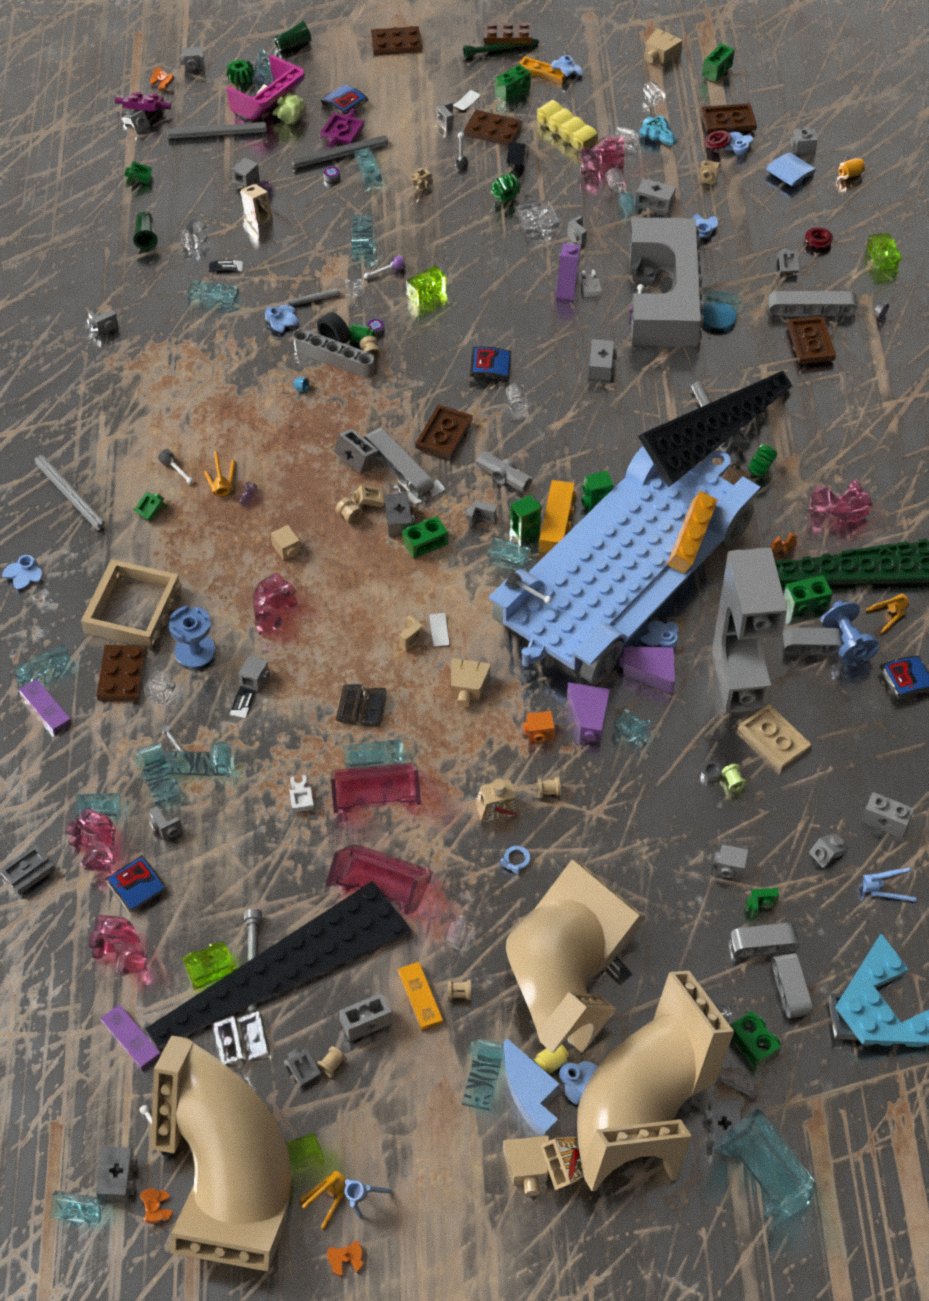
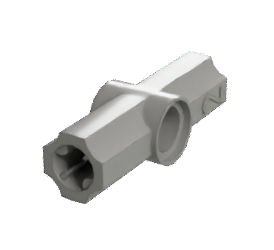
M482 451L476 461V466L492 474L493 479L499 484L507 483L521 492H526L532 483V477L518 470L509 459L502 461L487 451Z

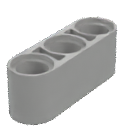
M788 628L783 631L784 652L789 655H838L843 645L841 639L842 631L837 628Z
M791 923L741 927L731 932L734 953L737 957L789 953L799 948L795 925Z
M797 954L772 957L773 971L787 1017L795 1018L812 1015V1002Z

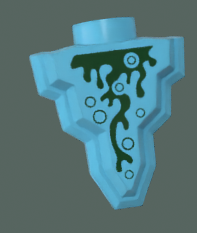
M662 115L655 118L647 117L638 132L645 139L650 138L653 141H661L667 146H673L677 143V139L671 132L668 121Z

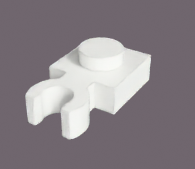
M585 270L582 271L581 288L583 297L601 296L599 278H595V270H592L591 275H586Z
M302 775L303 781L301 783H296L294 777L290 779L293 790H289L293 813L314 810L311 787H307L305 775Z

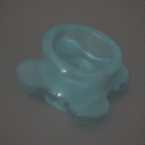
M619 192L618 202L620 205L626 208L635 205L634 197L631 193Z

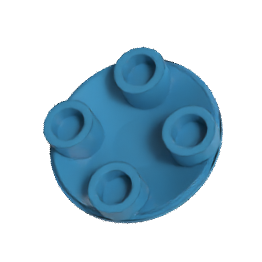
M723 302L709 303L703 307V313H700V315H704V327L724 330L731 329L737 317L734 308Z

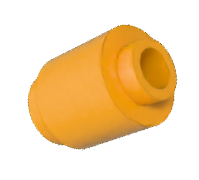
M858 158L842 162L838 168L839 175L844 179L861 175L865 171V163L862 159Z

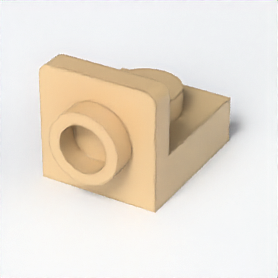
M702 161L699 183H716L719 168L718 162Z
M361 484L358 490L354 492L352 500L360 508L364 504L382 508L384 504L383 490L379 487Z
M410 615L406 617L407 628L399 635L400 648L405 652L424 638L422 623Z

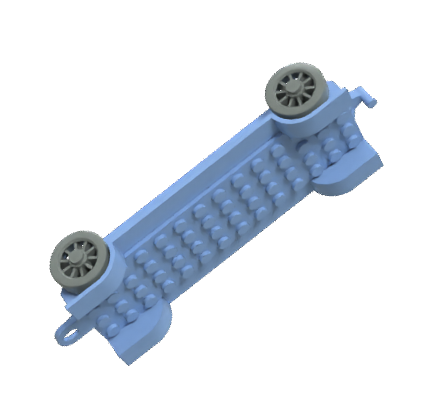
M642 446L629 464L625 478L529 572L524 569L515 571L521 576L523 584L544 596H550L552 602L546 604L543 599L522 587L517 589L509 588L504 585L505 580L489 596V600L494 602L492 610L493 619L530 641L528 648L522 649L523 666L528 667L530 664L550 654L571 669L580 670L582 678L593 685H597L604 681L616 666L622 654L623 643L647 621L721 543L727 547L731 546L742 536L754 512V506L749 501L761 487L745 477H742L735 485L721 478L730 466V457L723 451H713L700 464H697L668 488L647 451ZM722 458L724 462L721 465H715L712 463V459ZM702 491L718 499L694 563L683 574L666 564L690 504L695 496Z

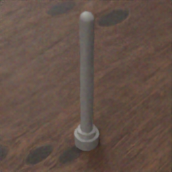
M248 909L244 912V922L249 927L248 961L257 956L258 927L262 922V911L259 909ZM257 1003L248 1006L249 1013L253 1014L256 1012Z

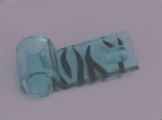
M372 214L351 215L352 255L373 254V251H377L376 240H373Z
M160 742L136 750V755L132 756L136 768H141L155 805L179 797L180 793L167 765Z
M224 742L213 744L209 752L167 751L166 775L225 776L231 772V747Z
M477 1038L476 1042H471L469 1055L473 1056L472 1066L462 1105L490 1111L504 1054V1043Z

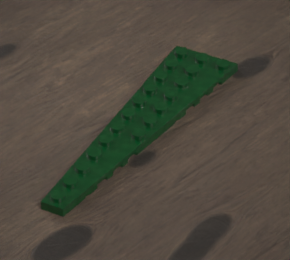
M926 538L919 539L915 543L906 541L897 544L845 550L835 555L825 553L821 557L814 558L805 556L801 560L785 559L775 561L781 585L824 575L828 585L929 583V540L927 541Z

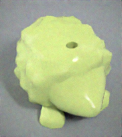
M288 92L284 97L278 99L279 107L272 114L277 115L286 124L295 125L304 117L306 103L299 95Z

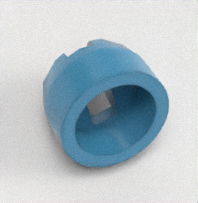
M307 377L296 378L293 383L294 388L300 392H306L309 388V379Z

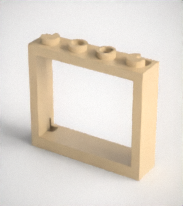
M111 559L81 619L84 633L137 646H146V648L152 649L156 640L160 638L162 627L167 623L169 611H172L174 608L176 596L181 593L180 588L182 584L180 583L179 575ZM120 576L166 587L146 631L99 620Z

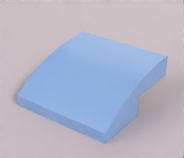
M792 153L780 156L766 168L767 171L790 186L801 184L804 177L814 175L816 170Z

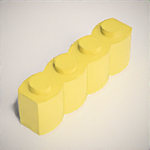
M552 100L537 109L538 122L549 127L551 132L560 135L562 140L571 143L575 149L583 152L597 143V131L593 127L586 125L580 118L575 117L569 110L564 109L558 102Z

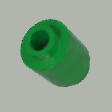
M353 324L352 327H349L350 342L360 343L361 339L366 336L375 337V330L371 329V327Z

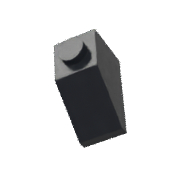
M509 142L506 163L511 164V168L520 169L521 166H525L529 146L527 144Z

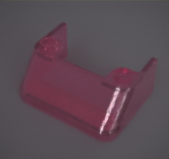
M414 762L330 771L334 813L351 812V808L355 807V805L394 801L403 803V806L421 805L419 775L416 763Z
M351 844L334 853L325 886L331 887L338 884V888L350 891L351 888H362L371 881H374L385 897L396 900L399 909L404 911L405 915H409L418 909L431 881L433 871L362 845Z

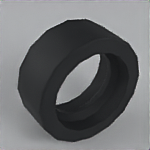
M329 312L317 321L319 335L343 344L350 340L349 328L338 314Z

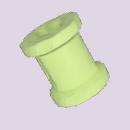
M731 764L722 770L723 777H726L729 783L728 788L730 792L741 791L747 786V781L742 778L738 764Z

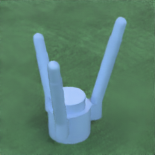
M911 868L863 875L864 890L866 893L871 892V897L880 896L904 901H917L915 897L880 892V889L884 888L883 878L911 872Z
M347 1179L345 1181V1195L350 1200V1206L353 1207L359 1218L362 1217V1213L357 1204L367 1197L368 1192L392 1193V1189L370 1185L365 1186L355 1179Z

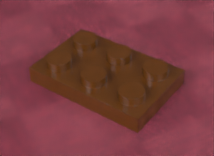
M489 22L484 24V44H532V24L528 22H521L520 24Z
M419 26L371 29L374 55L422 52Z
M751 103L701 107V115L707 134L716 131L731 133L757 129Z
M475 110L464 129V135L509 146V142L515 141L522 128L523 121L482 110Z
M824 316L788 319L787 326L799 364L835 361L836 353Z
M438 404L415 443L416 449L451 460L473 420V415Z
M104 646L96 695L97 700L139 701L146 646Z

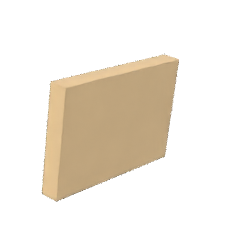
M770 704L738 725V730L780 771L810 751L813 746Z

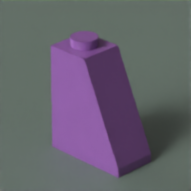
M567 243L562 245L556 300L574 302L579 279L581 245Z
M624 647L623 655L619 657V667H623V676L668 693L674 692L673 647Z
M568 683L567 699L580 739L590 742H601L610 689Z

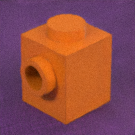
M552 711L526 714V722H523L524 735L528 734L529 743L554 740L555 727Z

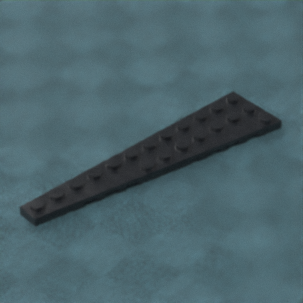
M782 370L639 435L638 438L669 488L793 385Z
M371 881L149 1025L145 1030L159 1050L167 1045L171 1036L185 1038L191 1033H196L206 1028L211 1023L220 1022L235 1012H242L248 1009V1006L253 1003L264 1002L310 981L320 974H325L338 965L347 964L362 954H369L384 944L388 945L412 934V930L374 881Z

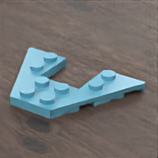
M882 934L877 938L835 1008L862 1045L880 1044L891 1046L893 1043L906 1044V1046L911 1047L929 1045V1010L901 1023L876 990L877 987L905 975L909 970Z

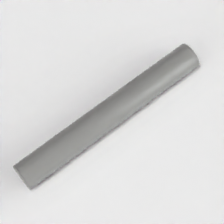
M337 288L287 300V305L296 306L339 296L340 291Z

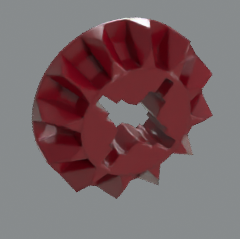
M716 131L705 138L704 144L711 151L716 149L719 151L721 148L725 149L727 145H730L731 135L727 131Z
M814 227L805 233L806 244L810 245V248L825 249V247H830L833 242V235L825 228Z

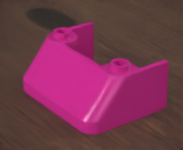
M270 55L272 77L275 81L254 97H250L228 86L226 91L230 110L248 119L257 120L277 105L280 97H284L288 92L292 93L305 78L304 70Z

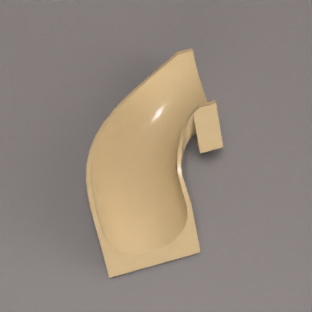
M573 859L533 912L514 928L506 940L508 960L531 1013L540 1043L552 1053L568 1037L570 1043L581 1053H584L617 1010L600 994L587 993L586 983L592 976L611 964L646 918L645 915L585 865Z
M690 971L669 972L654 1019L616 1046L601 1061L584 1088L577 1113V1136L584 1179L591 1191H597L601 1182L614 1169L627 1161L639 1157L655 1156L663 1159L665 1170L671 1180H676L692 1135L681 1119L674 1120L685 1100L716 1084L734 1030Z
M171 1036L154 1067L151 1149L175 1153L183 1136L193 1154L194 1185L171 1233L170 1253L268 1271L285 1228L290 1201L291 1166L285 1138L267 1105L241 1077L188 1038Z

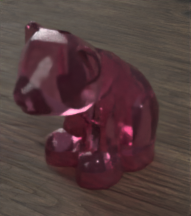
M607 135L599 140L591 149L588 147L581 150L580 171L595 173L600 170L602 162L614 163L616 168L624 169V136Z
M856 479L848 483V490L839 496H835L829 487L817 484L813 487L809 496L808 512H827L846 522L854 523L869 515L868 509L872 508V501Z
M273 573L271 576L263 579L254 589V621L259 635L271 632L282 626L283 619L277 612L278 608L283 606L292 608L298 605L294 594H296L294 587L278 573Z
M91 807L86 808L80 813L78 818L69 823L66 829V833L70 835L68 844L76 848L82 845L90 846L81 860L84 870L112 874L115 825L105 814L95 811Z
M100 914L89 939V947L93 948L92 958L101 959L107 953H119L117 972L122 976L148 971L147 957L133 924L124 917Z

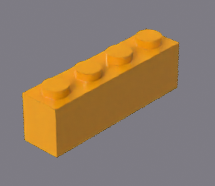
M551 481L539 539V552L548 553L566 536L567 532L571 531L572 521H569V518L574 516L575 506H572V503H576L578 491H574L575 483Z
M702 491L695 496L690 504L666 564L667 566L685 574L693 565L718 499Z

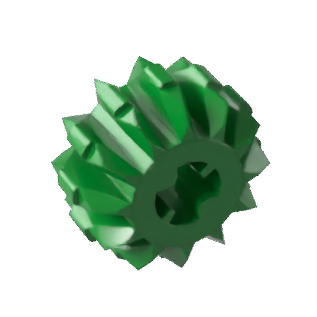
M244 59L232 60L230 64H227L226 75L231 83H235L236 86L238 84L243 85L244 83L249 84L254 77V67L250 64V61H245Z
M506 173L504 176L501 175L499 178H495V182L491 183V192L498 202L503 201L505 203L507 200L511 201L512 198H517L516 194L520 193V182L513 174L509 175Z
M762 444L750 461L748 471L760 478L764 477L777 457V451L769 445Z

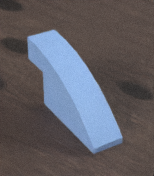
M506 1039L504 1041L505 1074L514 1102L523 1118L538 1136H550L557 1129L558 1119L545 1107L559 1093V1083L510 1040Z

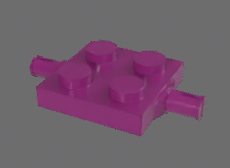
M133 92V94L125 98L115 97V104H122V108L156 111L157 109L171 110L172 107L171 103L164 102V97H159L158 94L143 95L142 92Z
M352 108L347 115L334 112L321 130L320 138L329 140L327 144L329 149L334 148L337 143L343 145L354 143L365 126L363 120L355 118L357 114L356 109L353 110Z

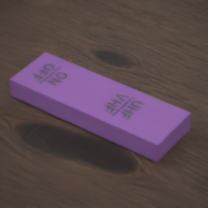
M37 679L19 689L23 698L53 733L71 723L69 716Z
M120 1005L101 1017L102 1023L141 1070L161 1056L156 1047Z

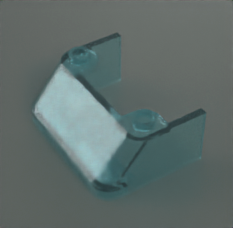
M757 1108L723 1135L714 1151L716 1154L723 1151L728 1157H739L767 1194L765 1208L772 1217L775 1216L776 1220L772 1229L777 1231L807 1211L816 1185L809 1172L766 1115Z

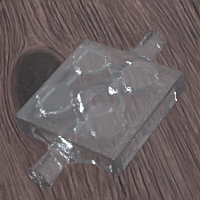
M530 194L525 195L524 199L527 203L515 206V213L526 235L541 232L543 238H549L550 233L548 230L559 227V220L549 200L533 201Z

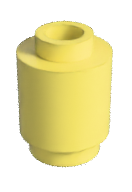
M560 1045L554 1053L547 1048L536 1055L533 1061L550 1075L568 1063L567 1057H569V1054L565 1047Z

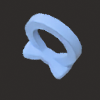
M512 846L506 850L504 858L500 860V866L519 875L521 870L529 865L530 854L524 847ZM514 851H519L525 855L526 859L521 864L513 865L509 863V855Z

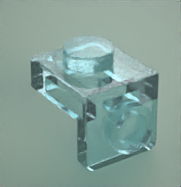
M624 709L612 726L631 742L636 738L641 739L647 733L648 729L646 727L650 721L645 719L641 722L629 710Z

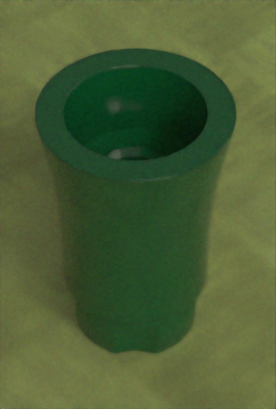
M301 20L273 37L277 50L281 52L285 49L288 50L300 44L311 42L312 38L306 23Z
M147 211L139 212L135 220L133 242L136 247L142 250L152 249L158 243L152 214Z

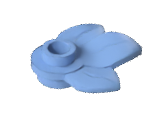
M568 55L561 56L559 60H554L551 64L553 69H561L566 77L572 73L578 76L583 74L582 68L575 64L572 57Z
M731 132L732 140L730 145H727L724 150H733L737 155L747 153L749 144L753 142V137L751 135L743 136L739 132Z
M698 214L693 216V219H696V226H699V238L705 239L710 237L712 231L718 226L717 218L713 216L705 220Z
M271 306L265 310L266 320L271 323V327L280 333L284 332L285 326H299L298 318L295 315L296 309L292 306Z
M23 555L18 559L17 563L9 564L4 569L2 578L13 579L14 587L17 590L26 588L31 581L39 582L42 578V571L37 567V562L32 556Z
M651 621L647 625L649 633L640 638L642 643L651 647L660 645L661 647L674 648L678 641L677 633L679 627L673 621L666 624L661 621Z
M583 1061L577 1065L570 1062L561 1067L559 1076L562 1083L565 1084L564 1093L572 1103L577 1105L580 1102L586 1084L598 1067L596 1064ZM569 1070L573 1071L574 1074H575V1077H571V1076L569 1075L568 1071H569Z

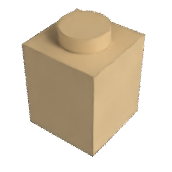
M288 525L271 532L272 546L283 561L301 553L299 539Z

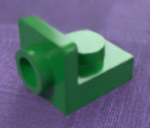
M132 161L130 167L127 166L124 172L126 177L125 183L129 184L131 178L148 184L152 168Z
M146 491L134 511L151 522L161 506L167 508L168 505L163 502L165 498L155 492L152 495Z
M778 888L751 889L749 898H746V909L751 912V918L757 917L758 907L771 908L777 905L779 898Z

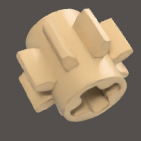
M424 168L418 169L416 174H412L413 186H416L419 190L428 189L429 185L433 184L432 172H428Z

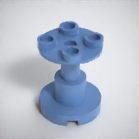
M840 600L835 602L833 608L820 617V621L824 628H840L842 630L841 639L844 644L840 648L838 655L844 665L855 666L858 665L857 661L863 659L866 662L875 656L879 651V642L875 635L862 634L859 628H854L851 622L857 618L860 612L858 604L854 602L844 603V601Z
M184 606L177 609L171 615L169 623L170 633L178 641L175 647V657L183 666L188 667L190 670H196L208 664L216 655L215 644L207 636L211 629L210 617L203 608L197 606L195 608Z

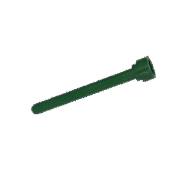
M537 38L532 39V44H493L474 47L470 44L463 45V54L465 59L472 58V56L478 53L538 45L539 40Z

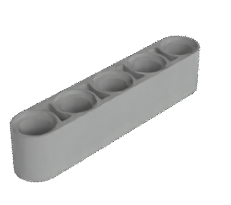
M774 291L768 296L769 311L772 315L851 316L858 311L856 294L851 291Z
M298 329L293 333L294 349L300 354L362 377H371L375 372L374 356L368 352L306 329Z
M380 427L363 437L379 450L377 454L378 460L416 498L434 488L433 481L429 475L384 429Z

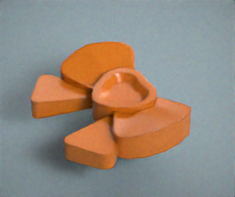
M161 67L156 68L152 73L153 78H150L152 86L158 81L161 82L158 87L159 90H165L166 86H169L174 81L173 74L165 73Z
M789 533L787 541L781 540L780 536H778L769 546L772 549L773 555L780 551L787 553L788 549H794L797 545V536L794 533Z
M149 1188L141 1192L140 1199L145 1203V1223L156 1224L161 1222L162 1219L167 1221L171 1216L172 1210L159 1209V1202L168 1200L170 1197L164 1190L159 1192L157 1189Z
M354 1241L351 1245L339 1249L334 1247L328 1248V1262L333 1267L332 1272L341 1277L342 1263H348L349 1260L356 1273L363 1266V1261H361L362 1248L358 1241Z

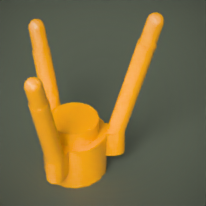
M214 451L218 477L215 478L213 483L209 473L205 471L204 474L212 493H215L217 496H226L233 490L232 482L235 460L231 462L229 480H227L221 473L218 452Z
M899 594L889 600L866 608V612L888 606L892 613H897L880 631L881 634H884L900 617L906 615L905 609L909 608V600L904 594Z
M334 1171L330 1176H327L320 1184L299 1199L300 1203L306 1201L302 1205V1208L306 1209L324 1192L331 1197L337 1196L321 1225L322 1230L326 1228L341 1199L345 1196L346 1179L338 1171Z

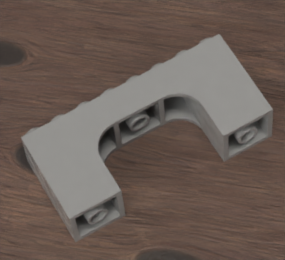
M632 217L629 243L630 268L641 257L642 265L663 270L673 279V290L663 294L633 293L631 315L632 346L697 347L698 339H702V328L700 326L704 324V315H700V313H703V302H700L702 300V289H699L702 285V276H698V274H701V263H698L700 262V251H697V249L700 247V238H697L699 237V226H696V219Z
M771 547L728 551L712 647V656L725 713L761 710L768 703L771 683L764 658L763 638L782 636L787 613Z

